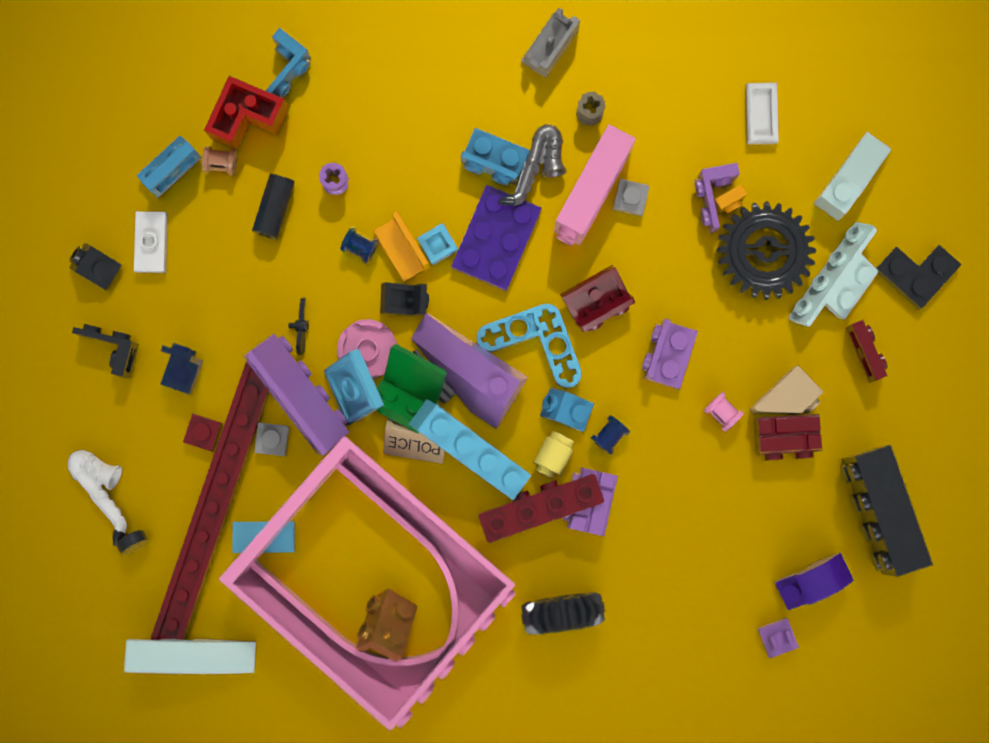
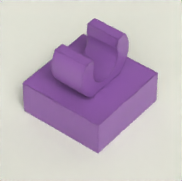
M783 618L757 628L768 658H773L799 648L788 618Z

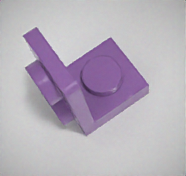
M737 163L701 169L698 179H695L696 194L698 197H702L704 208L701 209L703 226H708L710 233H714L719 229L711 185H714L715 189L733 185L732 181H735L740 175Z

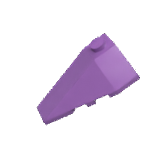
M426 313L413 334L412 341L432 364L447 372L445 381L455 391L456 395L470 412L497 429L528 377L437 318Z

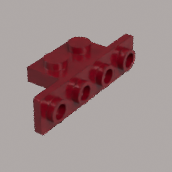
M595 474L562 485H558L557 480L541 485V492L530 496L527 490L518 493L511 503L480 513L478 517L487 542L491 543L604 503Z

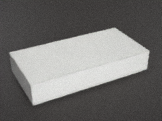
M747 83L745 86L747 144H777L779 141L777 83Z

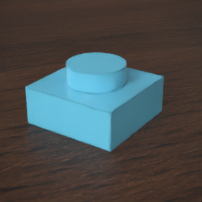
M443 223L417 237L432 266L458 251L456 244Z

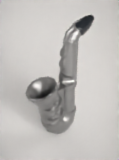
M545 124L537 128L532 137L530 152L525 160L514 194L506 195L498 200L499 205L515 206L522 204L532 189L531 185L535 180L534 175H537L540 164L543 165L542 176L559 177L567 173L561 159L563 139L561 132L556 126Z

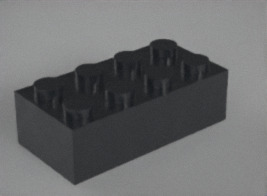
M892 446L875 447L841 458L843 465L840 466L841 473L845 482H850L854 494L851 495V502L855 511L861 513L864 522L861 524V530L865 540L871 542L874 553H871V559L875 569L881 571L882 575L899 577L932 566L933 563Z

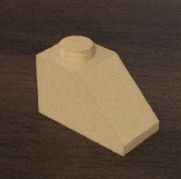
M797 365L787 372L749 410L753 414L797 415L803 411L809 414L820 404L821 401L818 397L823 391Z

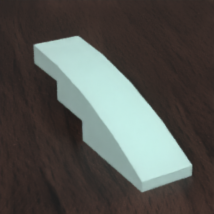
M126 640L124 672L182 674L254 673L256 641Z

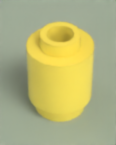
M552 431L550 437L545 438L533 462L538 465L536 471L553 479L554 475L561 476L574 451L572 449L574 441Z

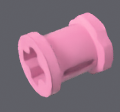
M721 392L703 411L706 414L710 413L726 432L744 413L741 410L738 411L725 398L726 394Z

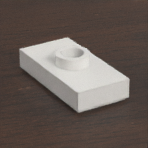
M136 212L134 272L166 273L168 214L166 212Z

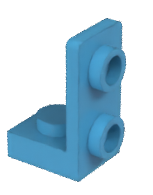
M279 28L272 36L277 46L275 50L287 61L291 59V61L266 91L284 98L291 88L290 83L297 75H303L308 69L311 57L305 47Z

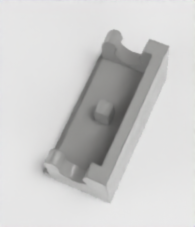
M558 8L526 52L521 62L546 78L578 32L580 20L575 16H572L570 19L565 17L563 10Z

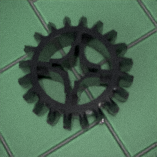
M596 592L538 599L522 605V624H524L526 633L534 635L583 629L601 624L605 620V607L601 595Z

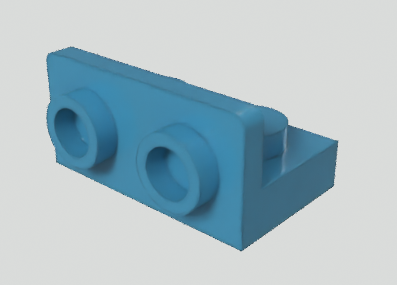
M474 128L468 145L461 154V163L465 164L464 168L472 173L480 175L481 172L492 175V180L501 185L508 186L509 183L516 185L530 150Z
M179 136L137 176L147 189L159 198L202 157L183 137Z

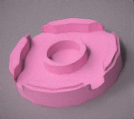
M372 319L359 320L342 332L337 344L338 358L341 359L350 351L359 349L372 379H377L384 375L390 348L393 344H397V341L392 331L383 323Z

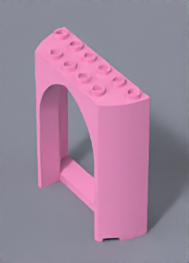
M345 436L219 578L222 583L390 731L395 725L401 728L413 714L409 711L411 706L416 701L421 704L434 690L435 685L432 682L438 676L443 679L453 668L455 661L452 658L458 652L464 655L475 642V638L472 635L476 630L480 628L484 631L495 619L494 609L499 604L505 607L516 594L512 590L515 584ZM335 469L339 470L418 539L437 560L446 577L452 600V622L445 645L425 654L403 657L397 662L368 650L360 652L356 650L357 645L337 631L257 560Z

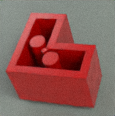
M228 76L204 131L210 139L238 150L250 124L277 135L289 107L285 99Z

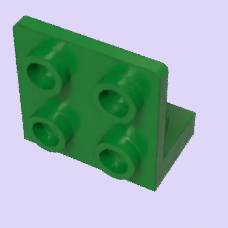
M393 344L390 348L384 378L376 387L384 405L376 411L419 434L409 423L426 399L438 406L447 372L411 351Z

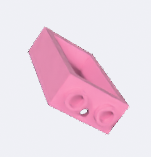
M608 124L556 219L554 232L558 234L557 238L570 246H573L574 243L581 245L627 161L636 138Z

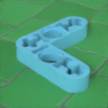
M542 304L486 324L479 329L477 343L488 352H496L539 336L556 383L560 387L568 389L573 388L580 381L582 374L562 316L554 305ZM544 310H547L548 314L554 313L555 318L552 319L553 329L555 330L557 327L561 329V332H554L546 338L543 332H549L547 324L545 322L540 323L539 321ZM522 320L526 323L528 329L523 336L518 337L511 333L510 325L513 321ZM505 324L506 335L510 341L504 342V336L495 339L494 346H490L488 342H482L481 339L485 338L486 331L490 330L492 334L500 333L501 329L499 326ZM554 338H560L564 340L566 350L559 355L553 354L549 350V342ZM568 355L571 356L572 360H567L566 364L569 370H575L576 372L572 377L573 382L568 383L566 379H560L559 375L563 373L562 365L559 363L555 366L553 360H562Z

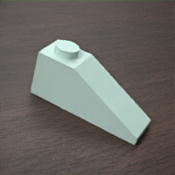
M866 132L815 200L814 204L837 221L841 219L865 189L891 149Z

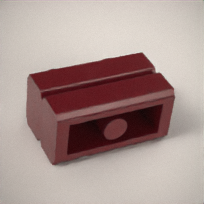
M819 414L759 417L753 421L756 455H764L765 461L783 460V454L795 453V459L814 458L813 452L822 451Z

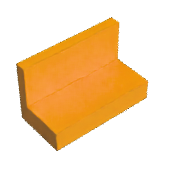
M398 211L392 214L394 219L373 230L405 284L430 269V266Z

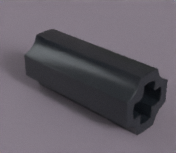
M277 174L269 175L252 228L253 233L277 240L295 184L293 180Z

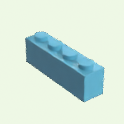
M427 399L409 423L418 432L512 500L515 499L531 476V474L442 408Z

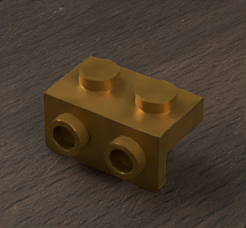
M389 588L377 596L373 595L365 608L367 612L365 621L357 633L359 640L356 650L363 652L372 648L395 662L402 659L418 606Z

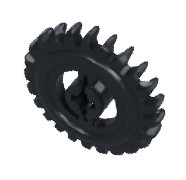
M765 201L763 208L760 209L758 204L753 202L751 204V212L745 207H741L740 213L742 218L732 214L730 220L734 225L724 224L722 226L728 235H719L717 238L725 243L724 246L716 249L717 253L725 254V257L721 258L717 264L728 265L722 276L734 275L730 286L739 282L742 283L740 294L751 288L752 299L760 291H762L765 301L769 299L771 291H773L776 299H780L782 288L787 294H792V283L797 287L803 285L799 275L804 277L810 276V272L805 266H813L815 264V261L808 257V255L814 254L817 251L815 248L808 246L809 243L815 240V237L805 235L810 226H800L799 223L803 217L799 215L792 218V208L782 212L781 203H777L775 208L771 209L770 203ZM770 229L782 235L787 245L780 244L778 239L768 235L762 236L754 244H746V240L750 234L757 230ZM764 245L767 251H771L767 258H765L764 252H759ZM746 256H750L753 263L762 267L771 265L779 256H787V260L778 270L765 272L753 267Z

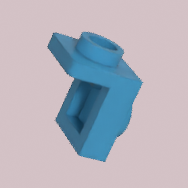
M550 388L542 402L540 416L584 432L594 403L569 392Z

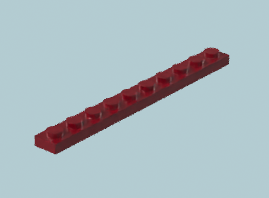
M247 362L238 383L150 640H185L257 431L258 422H260L270 393Z

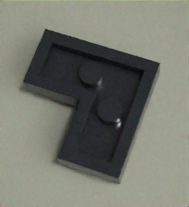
M937 245L917 265L896 246L880 262L876 269L879 271L877 274L914 307L920 310L962 264L944 248Z

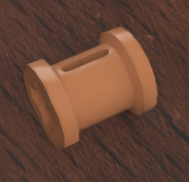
M205 146L202 157L203 172L209 173L210 170L228 172L229 175L234 176L237 166L236 149L220 151L212 150L211 146Z

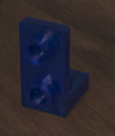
M173 343L171 348L162 345L161 352L170 355L160 385L191 395L203 361L196 358L197 352L176 343Z

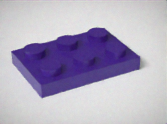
M486 185L451 268L507 292L542 208L525 200L522 204L515 206L499 205L498 200L510 194Z

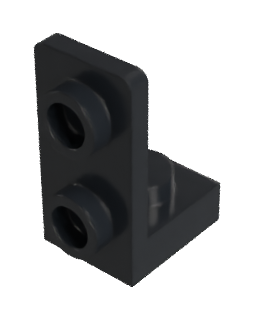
M84 324L83 329L73 327L72 333L75 335L118 345L117 351L114 350L109 361V367L112 368L111 374L130 379L139 344L130 341L131 335L113 331L112 336L101 334L102 328Z

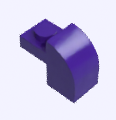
M837 553L814 562L802 571L783 577L776 581L775 584L787 609L791 610L805 604L811 605L848 586L854 579L841 553Z

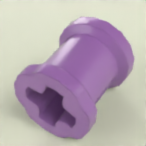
M328 163L322 167L319 179L325 191L331 195H341L348 188L349 181L344 168L337 163ZM333 174L335 177H339L340 182L337 184L333 181L330 182L329 176Z

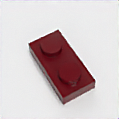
M864 320L847 326L845 329L869 383L888 376L885 371L888 369L887 362L883 354L878 353L874 346L875 335L869 325H865Z

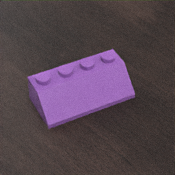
M273 334L243 358L314 451L319 455H324L343 436L349 433L345 427L349 422L339 409L333 411L328 405L327 401L330 400V397L320 385L315 387L308 378L312 374L301 360L296 363L290 355L293 348L283 336L277 338Z

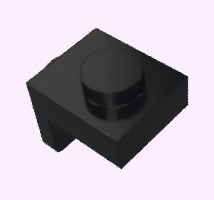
M84 243L82 247L78 246L69 260L72 263L69 267L71 270L104 290H107L122 266L87 243Z
M382 283L380 314L409 317L424 315L429 305V294L426 292L427 285Z

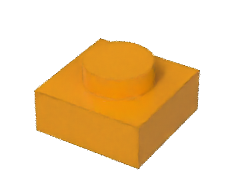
M742 184L714 200L717 215L724 211L729 215L743 206L741 201L744 200L747 193Z

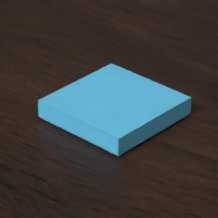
M359 349L350 351L324 370L338 406L349 422L347 425L358 422L384 405Z

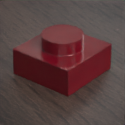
M192 413L183 443L214 452L223 423Z

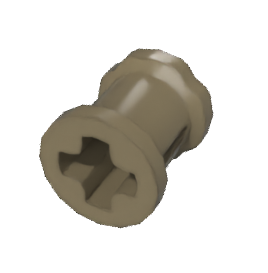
M587 92L582 95L577 108V117L580 122L589 126L597 124L602 119L605 109L603 97L596 92ZM587 104H591L592 108H596L594 114H591L590 110L586 109Z

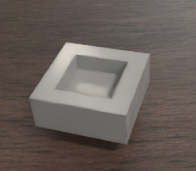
M620 179L613 210L642 217L649 185Z
M258 422L254 453L286 457L290 426Z

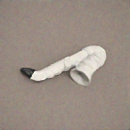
M85 450L75 451L68 459V470L73 479L81 484L89 493L94 503L115 526L112 538L113 546H116L117 542L126 533L127 523L125 518L121 516L120 509L116 507L113 500L108 498V493L101 486L104 484L107 489H113L121 477L122 467L108 465L91 452Z

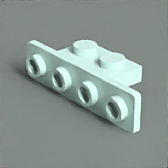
M856 222L847 231L845 238L830 255L826 265L813 279L811 286L804 296L796 303L794 310L789 315V319L792 322L809 327L824 306L837 318L846 319L879 272L861 254L877 232L873 225Z

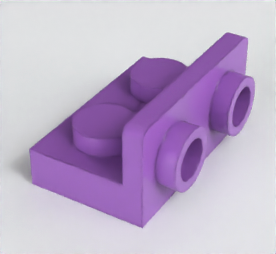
M664 319L661 325L655 324L650 340L655 342L652 354L646 353L641 370L646 371L644 379L679 390L698 331L670 323L671 320Z

